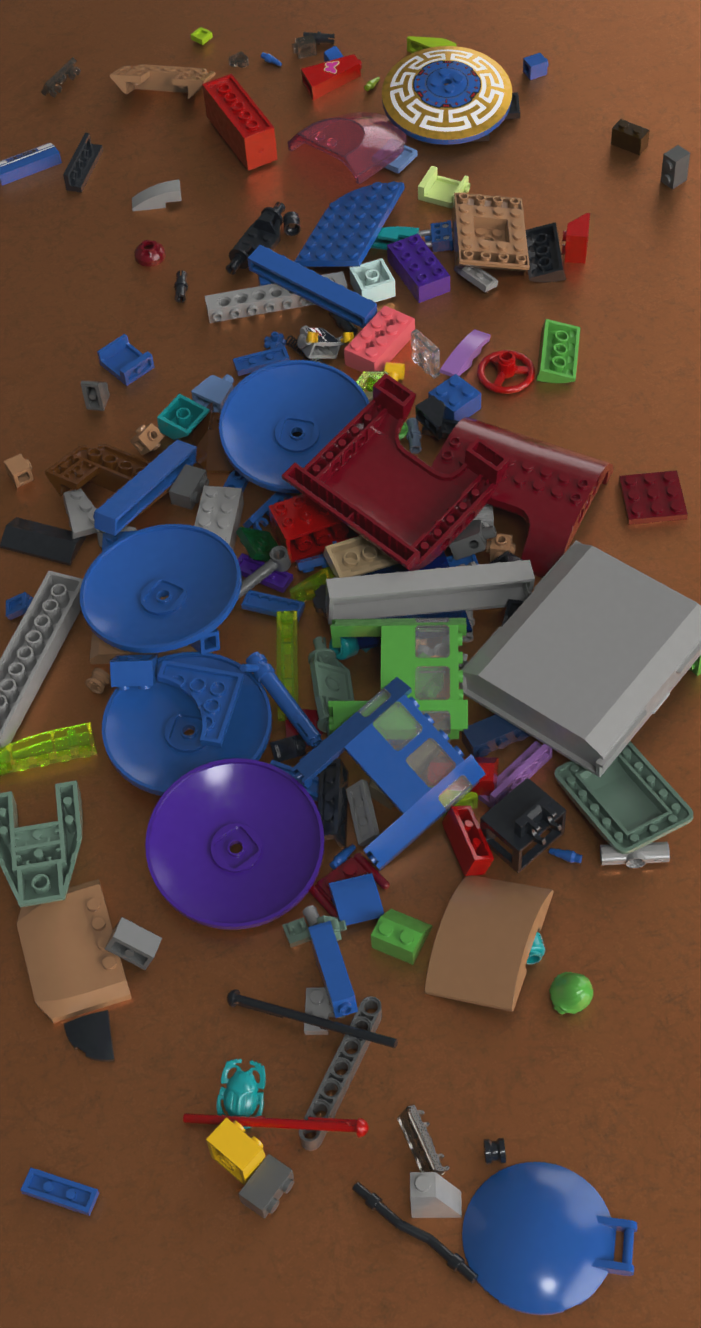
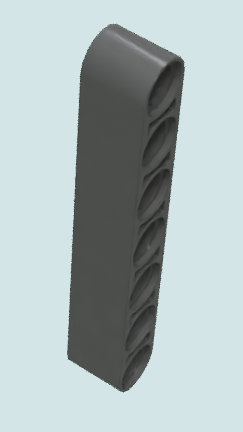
M373 996L364 998L350 1026L363 1028L375 1033L382 1020L380 1000ZM368 1009H375V1010H377V1011L374 1012V1013H367V1012H366ZM349 1035L344 1036L303 1120H308V1117H316L315 1114L319 1111H325L327 1114L324 1117L318 1118L335 1117L370 1045V1041ZM349 1049L357 1050L354 1054L346 1053ZM340 1069L347 1071L344 1075L336 1074ZM329 1090H335L337 1092L333 1096L326 1095V1092ZM299 1129L302 1147L309 1151L318 1149L327 1131ZM310 1132L316 1134V1136L312 1139H306L304 1137L307 1133Z

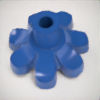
M272 332L270 337L266 336L264 339L265 348L273 349L284 345L287 346L284 335L278 334V332Z

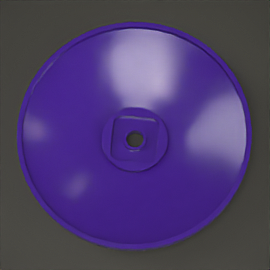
M233 758L213 761L201 765L180 777L164 792L157 802L146 832L145 849L147 864L152 879L163 898L188 919L208 927L225 930H239L261 926L289 912L305 897L314 884L324 855V830L321 816L307 790L294 777L280 768L252 759ZM234 844H240L243 847L239 853H232L230 848Z

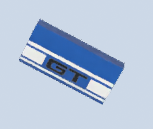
M46 143L1 160L0 184L3 186L61 164L60 152L52 143Z

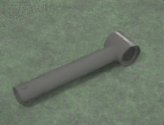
M276 546L270 551L271 559L242 581L238 599L275 570L284 572L290 568L291 561L285 547Z

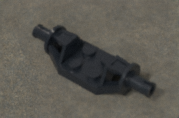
M277 202L273 208H264L261 216L248 228L233 249H231L229 252L231 262L226 266V271L229 274L232 272V275H234L239 268H248V257L259 245L270 248L273 251L279 244L281 225L283 223L281 214L286 209L283 203Z

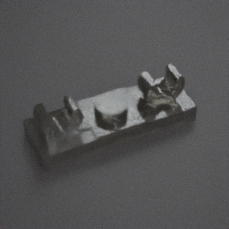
M72 57L44 84L41 93L46 96L50 92V95L55 98L57 96L55 90L59 93L62 91V87L59 84L62 85L66 81L67 75L70 79L74 80L76 77L74 73L80 74L81 70L78 67H74L77 60Z
M415 1105L407 1106L397 1120L420 1172H436L439 1175H444L450 1167L442 1166L440 1162L445 1156L442 1153L437 1154L435 1151L433 1140L427 1131L430 1123L422 1122L421 1120L425 1112L423 1110L417 1111Z

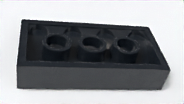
M556 222L527 229L526 239L530 265L528 270L529 281L557 282L566 280Z

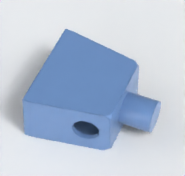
M226 374L221 379L215 375H210L191 391L193 401L204 407L213 402L214 412H221L224 402L234 389L233 377Z

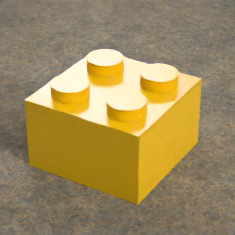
M226 1117L206 1141L211 1157L245 1186L265 1159L264 1145L255 1136L250 1138L244 1133L246 1130L239 1122H231Z

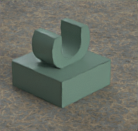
M324 915L317 918L318 924L331 921L337 941L342 940L341 932L347 929L345 920L339 922L337 917Z
M304 917L282 925L290 948L311 941Z

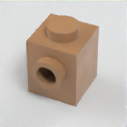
M21 453L4 461L7 474L17 488L34 480L31 471L33 469L28 459H24Z

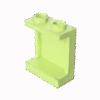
M431 166L418 185V200L453 209L454 192L468 193L470 190L469 176L465 175L462 181L438 176L437 167Z

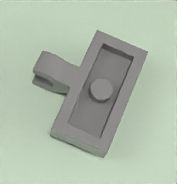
M325 987L306 988L305 1013L329 1020V1017L335 1016ZM304 1023L305 1035H328L329 1030H323L320 1027Z

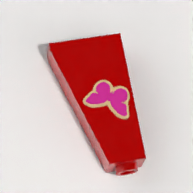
M352 54L302 68V83L311 98L316 100L360 77L362 69L361 60H358L356 55Z

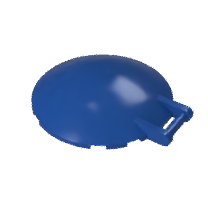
M525 1162L498 1171L477 1189L464 1216L462 1228L463 1250L469 1267L478 1275L476 1280L485 1292L487 1291L499 1300V1303L526 1314L552 1315L562 1313L564 1310L580 1305L588 1300L602 1284L608 1273L624 1276L634 1275L635 1266L632 1265L634 1233L637 1232L638 1223L632 1220L612 1218L604 1200L596 1189L575 1172L556 1164ZM616 1231L624 1232L622 1262L614 1261Z

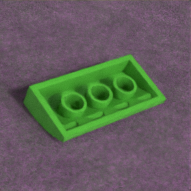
M545 319L541 330L536 381L547 383L575 382L580 327Z

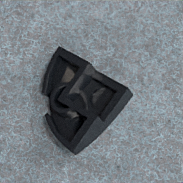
M108 1010L85 1015L64 1024L67 1038L75 1050L78 1047L86 1053L87 1058L95 1061H115Z

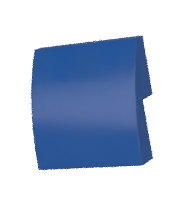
M372 873L328 883L338 921L345 920L346 926L377 919L384 914Z

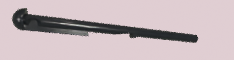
M237 989L230 991L227 995V1002L231 1007L238 1005L276 1017L289 1018L320 1027L323 1030L335 1031L391 1048H396L398 1044V1039L240 995V991Z

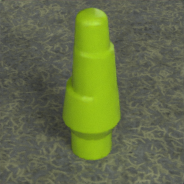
M380 77L368 81L364 89L366 91L372 90L380 81Z

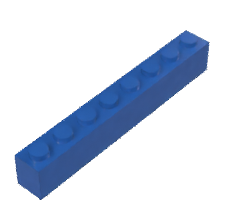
M259 245L248 257L250 271L361 328H364L377 314V303L331 281L327 277L317 274L313 270L305 268L284 255L272 251L270 248Z
M178 439L169 445L166 450L159 454L142 471H139L134 478L129 480L110 499H107L101 507L95 510L93 515L95 519L94 528L114 536L117 535L175 482L185 464L193 466L196 463L197 446Z

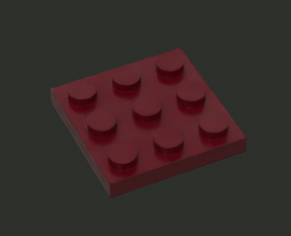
M677 470L619 476L628 525L687 520L688 513Z

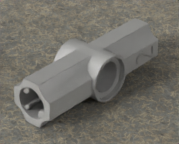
M651 842L629 854L618 853L610 844L600 845V861L602 865L626 864L629 868H640L646 863L669 862L668 842Z

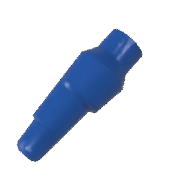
M262 52L261 58L265 62L273 63L279 67L282 66V62L269 53Z
M352 844L334 856L333 861L329 863L330 867L334 870L347 861V858L356 849V846Z
M549 849V854L567 862L580 864L582 861V855L577 854L575 851Z

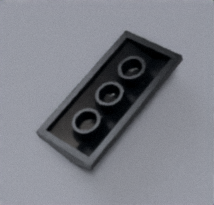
M16 517L6 525L0 548L71 566L86 536L73 539L72 531Z

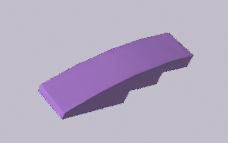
M474 329L450 354L439 373L450 377L454 374L460 376L472 366L473 359L481 354L482 347L490 341L491 335Z

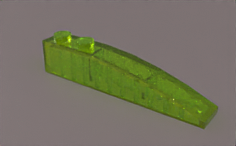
M278 611L276 637L277 677L299 705L297 611ZM277 705L278 721L288 720Z

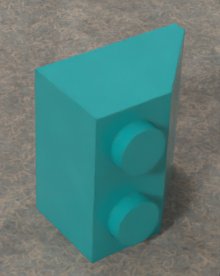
M179 393L157 417L160 433L173 440L188 436L210 412V409Z

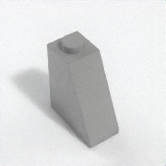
M410 1172L412 1218H462V1197L459 1189L436 1172Z

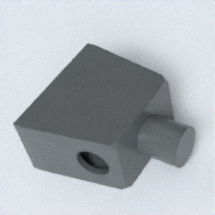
M480 519L473 520L449 545L455 560L484 551L487 539L497 537L494 525L484 527Z

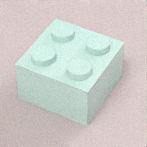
M383 258L349 268L350 283L354 291L359 295L374 302L396 296L395 279Z

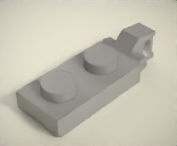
M455 266L454 268L459 275L484 292L498 285V280L481 268Z

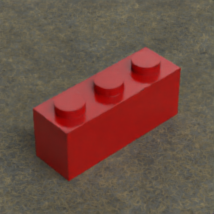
M471 805L451 806L442 825L464 876L484 875L493 862L494 857Z

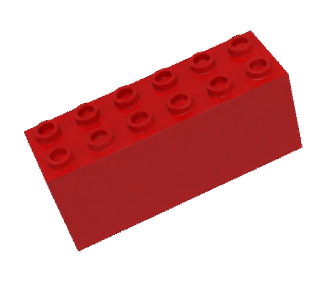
M229 74L202 84L207 118L246 169L249 171L278 160L274 126L235 77Z

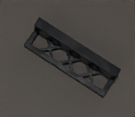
M85 133L63 174L67 191L83 192L104 151L103 145L92 144L90 133Z
M335 759L319 773L318 811L323 824L324 840L335 839L339 847H346L348 808L346 789L348 788L349 771L341 759Z

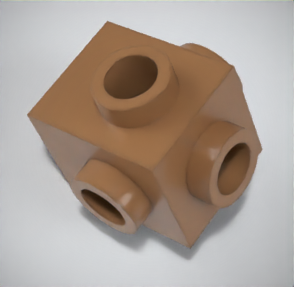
M152 423L146 426L143 424L136 429L135 432L137 434L130 442L141 455H144L151 450L155 451L161 445L160 441L164 436L160 433L159 428Z
M497 534V537L487 542L486 552L490 553V562L506 551L515 555L516 544L512 543V535Z

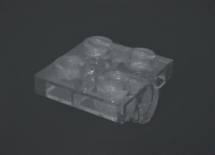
M418 329L412 331L411 358L414 363L423 368L425 373L435 379L440 376V349Z

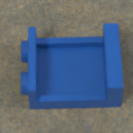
M123 334L97 352L100 365L126 386L155 368L152 354L148 351L142 354L129 343L126 334Z

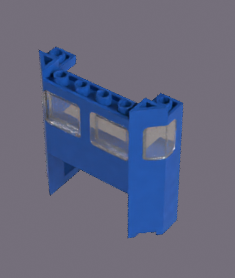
M398 677L393 679L291 769L292 773L307 789L313 784L312 779L346 751L403 814L363 849L365 855L379 871L443 816L451 806H454L479 784V780L486 774L472 754L464 760L462 757L465 755L458 746L452 747L448 742L450 739L442 729L438 731L433 726L435 722L427 713L424 715L418 709L420 707L418 702L412 696L410 698L407 697L412 693L411 687Z

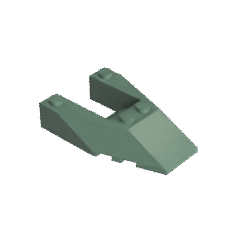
M77 780L55 784L58 821L18 827L17 804L12 791L0 793V866L20 907L61 901L66 898L82 841L83 810L81 792Z

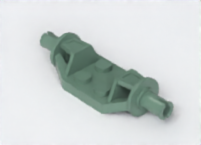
M320 636L313 640L315 650L309 654L308 663L310 664L319 718L317 726L320 731L326 732L328 737L330 735L328 701H354L350 670L337 660L336 653L333 650L327 648L326 638Z

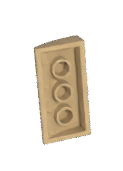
M362 536L325 546L323 554L337 578L360 576L399 564Z

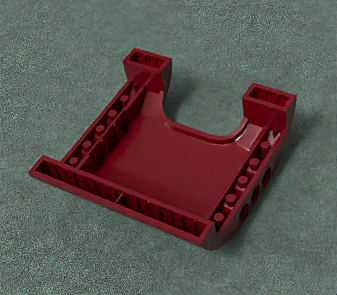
M385 373L373 385V400L304 468L294 463L282 474V479L406 569L415 571L424 568L435 560L479 514L499 485L508 467L510 458L478 437L466 449L465 463L452 473H440L407 451L400 444L399 440L400 431L412 409L416 394Z
M465 417L453 428L431 467L443 474L458 470L465 463L466 449L478 437L509 457L508 467L487 504L524 517L528 523L529 533L521 559L530 560L534 575L543 578L567 551L600 485H607L613 474L614 467L612 463Z

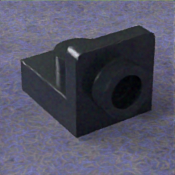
M300 734L270 742L275 761L281 762L306 754V744Z

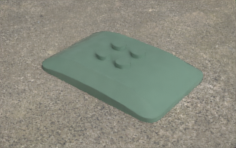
M631 741L601 777L596 776L572 760L557 767L555 770V779L599 834L618 853H632L689 824L694 818L691 807Z

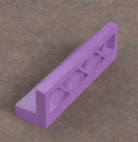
M535 741L497 777V788L490 796L479 795L478 799L492 808L527 777L530 779L552 758L553 749L546 744L541 745Z

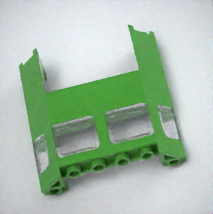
M466 618L332 619L330 629L333 648H341V637H381L380 694L384 691L385 686L398 677L411 687L412 693L407 697L410 698L412 696L420 705L418 709L423 715L427 713L434 720L433 726L438 731L442 729L450 739H459V731L468 729V700H463V689H459V683H463V670H459V664H463V651H458V646H462V636H466L467 632ZM385 696L363 717L370 716L376 709H378L384 702H386L389 699V697ZM373 700L328 701L329 734L331 735L353 714L363 710ZM395 703L373 722V726L386 740H412L422 731L402 707L398 708Z

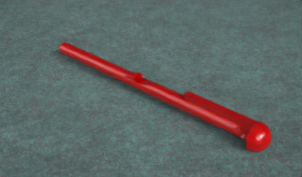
M189 1113L183 1115L184 1123L220 1125L227 1117L231 1122L237 1121L242 1126L354 1132L358 1138L364 1137L369 1130L368 1123L363 1118L355 1120L308 1117V1120L266 1118L265 1116L244 1117Z

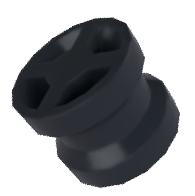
M498 1138L496 1141L484 1139L486 1165L492 1164L494 1161H498L501 1164L506 1163L504 1138Z

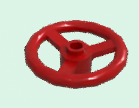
M501 350L493 352L482 359L478 364L477 376L480 383L486 389L500 394H512L522 391L532 383L535 376V368L532 361L524 354L517 351ZM516 359L524 363L526 367L516 366ZM489 362L497 366L498 376L494 383L487 380L484 374L485 367ZM515 374H527L525 380L518 385L502 386L505 379L511 378Z

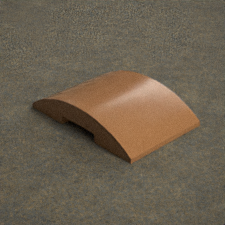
M466 876L455 890L441 920L428 966L425 993L513 1012L527 972L525 967L537 930L541 931L554 891L552 889L479 876Z

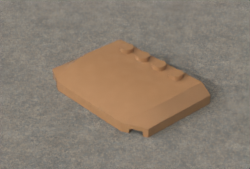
M99 879L68 888L65 900L21 907L17 928L35 1003L49 1017L52 1023L132 999L121 958L105 950L113 929Z

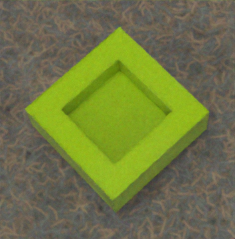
M202 27L190 34L191 40L201 45H204L213 38L212 32Z

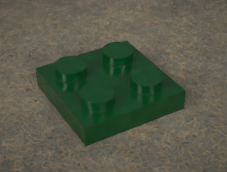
M239 527L236 531L240 542L253 560L269 561L271 559L270 551L278 546L270 532Z

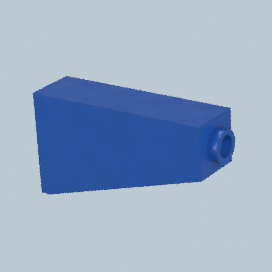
M331 921L308 927L314 958L335 1018L358 1012L355 994Z

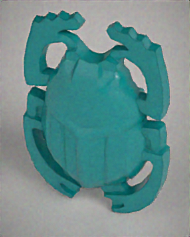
M241 1058L227 1061L221 1076V1084H227V1087L221 1086L217 1097V1114L225 1115L221 1105V1100H223L224 1108L229 1116L250 1117L258 1105L260 1107L254 1117L262 1116L264 1092H258L259 1088L264 1089L266 1085L265 1067L261 1063L251 1060L250 1065L255 1067L243 1071L240 1066L236 1065L242 1062ZM232 1068H236V1072H235V1073L233 1074V1076L229 1079V1078H228V1073H229V1071H230ZM254 1070L257 1071L260 1075L259 1083L256 1081L253 1075ZM243 1126L244 1129H250V1128H252V1127Z

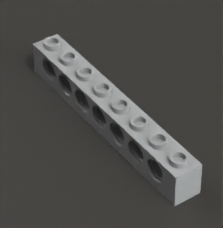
M343 271L321 275L347 288ZM275 283L205 296L210 323L315 305Z

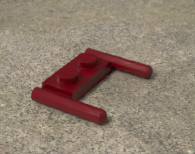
M358 852L353 858H349L319 880L308 892L331 917H337L336 909L331 903L332 898L328 883L366 875L367 873L373 874L375 882L383 890H387L390 887V883Z

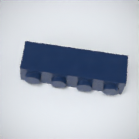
M495 714L469 725L468 729H464L462 731V742L473 757H485L492 751L504 749L509 744L523 741L530 735Z

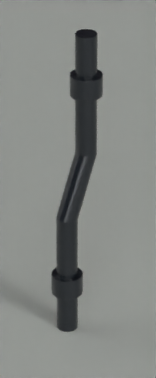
M360 1182L353 1186V1191L366 1201L365 1205L372 1211L376 1210L396 1229L428 1244L447 1261V1266L454 1272L458 1271L472 1284L477 1280L478 1275L464 1263L465 1260L459 1254L452 1253L432 1234L400 1219L382 1203L381 1197L375 1192L371 1193Z

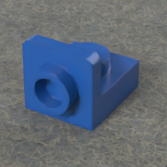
M23 592L6 600V617L12 620L25 614L33 597Z

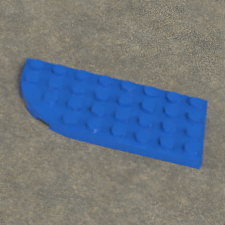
M395 181L390 183L375 182L372 185L353 190L330 203L295 259V262L304 267L360 266L404 191V183Z

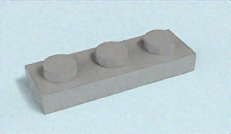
M361 779L347 788L346 792L358 845L365 847L375 840L380 833L368 782Z

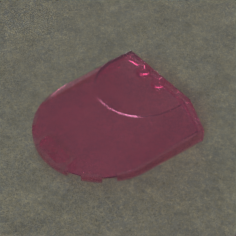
M352 112L312 123L297 133L287 143L289 151H293L306 143L339 159L350 169L356 179V183L361 184L394 161L404 151L407 136L391 123L387 115L372 112Z

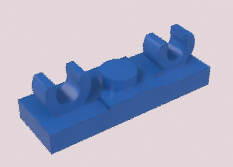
M276 492L243 526L250 528L253 525V529L263 530L259 523L263 524L264 527L269 524L266 518H262L265 514L269 516L268 506L284 501V499H290L292 495Z

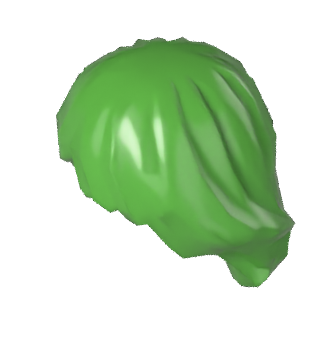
M572 972L559 974L554 978L549 989L551 994L550 1000L554 1005V1009L562 1015L566 1013L576 1014L590 1004L594 996L593 985L589 978Z

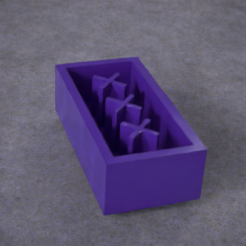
M419 234L387 245V260L418 303L450 292L449 273Z

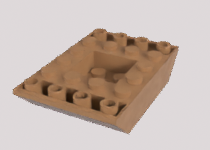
M454 192L452 231L455 266L519 272L528 271L530 265L522 198Z

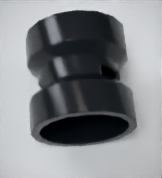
M292 211L284 214L285 234L289 236L298 235L301 231L298 213Z

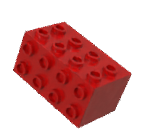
M304 494L268 506L271 531L278 545L287 549L291 564L295 563L296 560L323 553L325 546L333 544L332 541H337L338 543L359 536L357 532Z

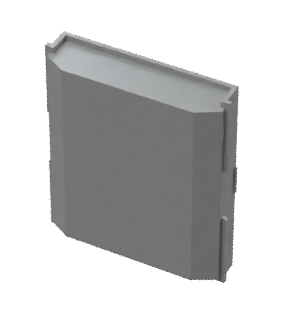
M575 541L534 587V591L507 622L493 633L462 668L463 683H459L460 689H463L465 696L596 776L601 777L649 717L664 703L672 689L701 655V605L600 549Z

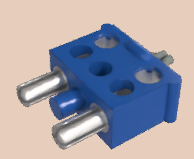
M450 220L430 224L431 229L419 232L420 237L425 236L426 245L433 247V252L454 250Z

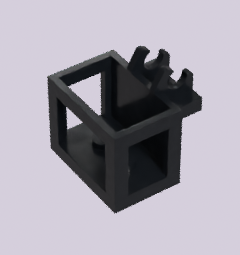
M527 777L480 817V828L489 848L513 870L519 873L564 834L566 809ZM547 829L550 831L544 838L540 837ZM498 837L511 848L512 855L494 839ZM533 841L537 843L524 856H522V851L528 845H530Z

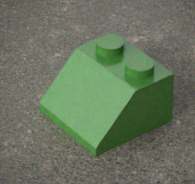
M390 909L380 916L371 933V946L373 949L414 965L432 929V925Z

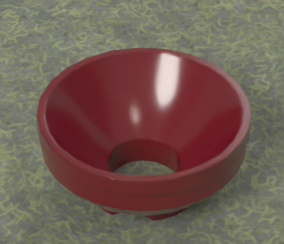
M154 240L143 241L136 247L134 252L136 262L146 267L156 266L164 261L166 257L163 245Z

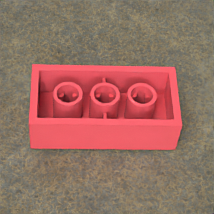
M384 305L345 347V365L376 378L385 368L386 362H390L415 335V318Z

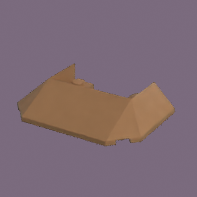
M139 64L138 66H133V68L130 65L123 66L110 74V78L126 95L135 89L184 92L188 93V99L202 88V84L209 82L215 76L214 71L207 73L205 68Z

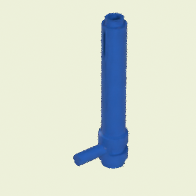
M259 652L252 653L246 659L247 664L240 665V671L254 674L255 679L262 683L308 746L315 747L322 741L321 734L277 677L272 665L267 663V658Z

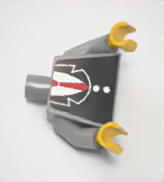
M305 325L300 329L297 346L308 359H336L340 346L351 342L354 339V332H344L343 336L335 338L323 328H309Z

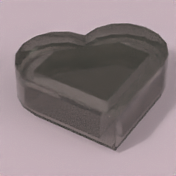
M241 51L229 57V65L231 67L245 68L249 66V58Z

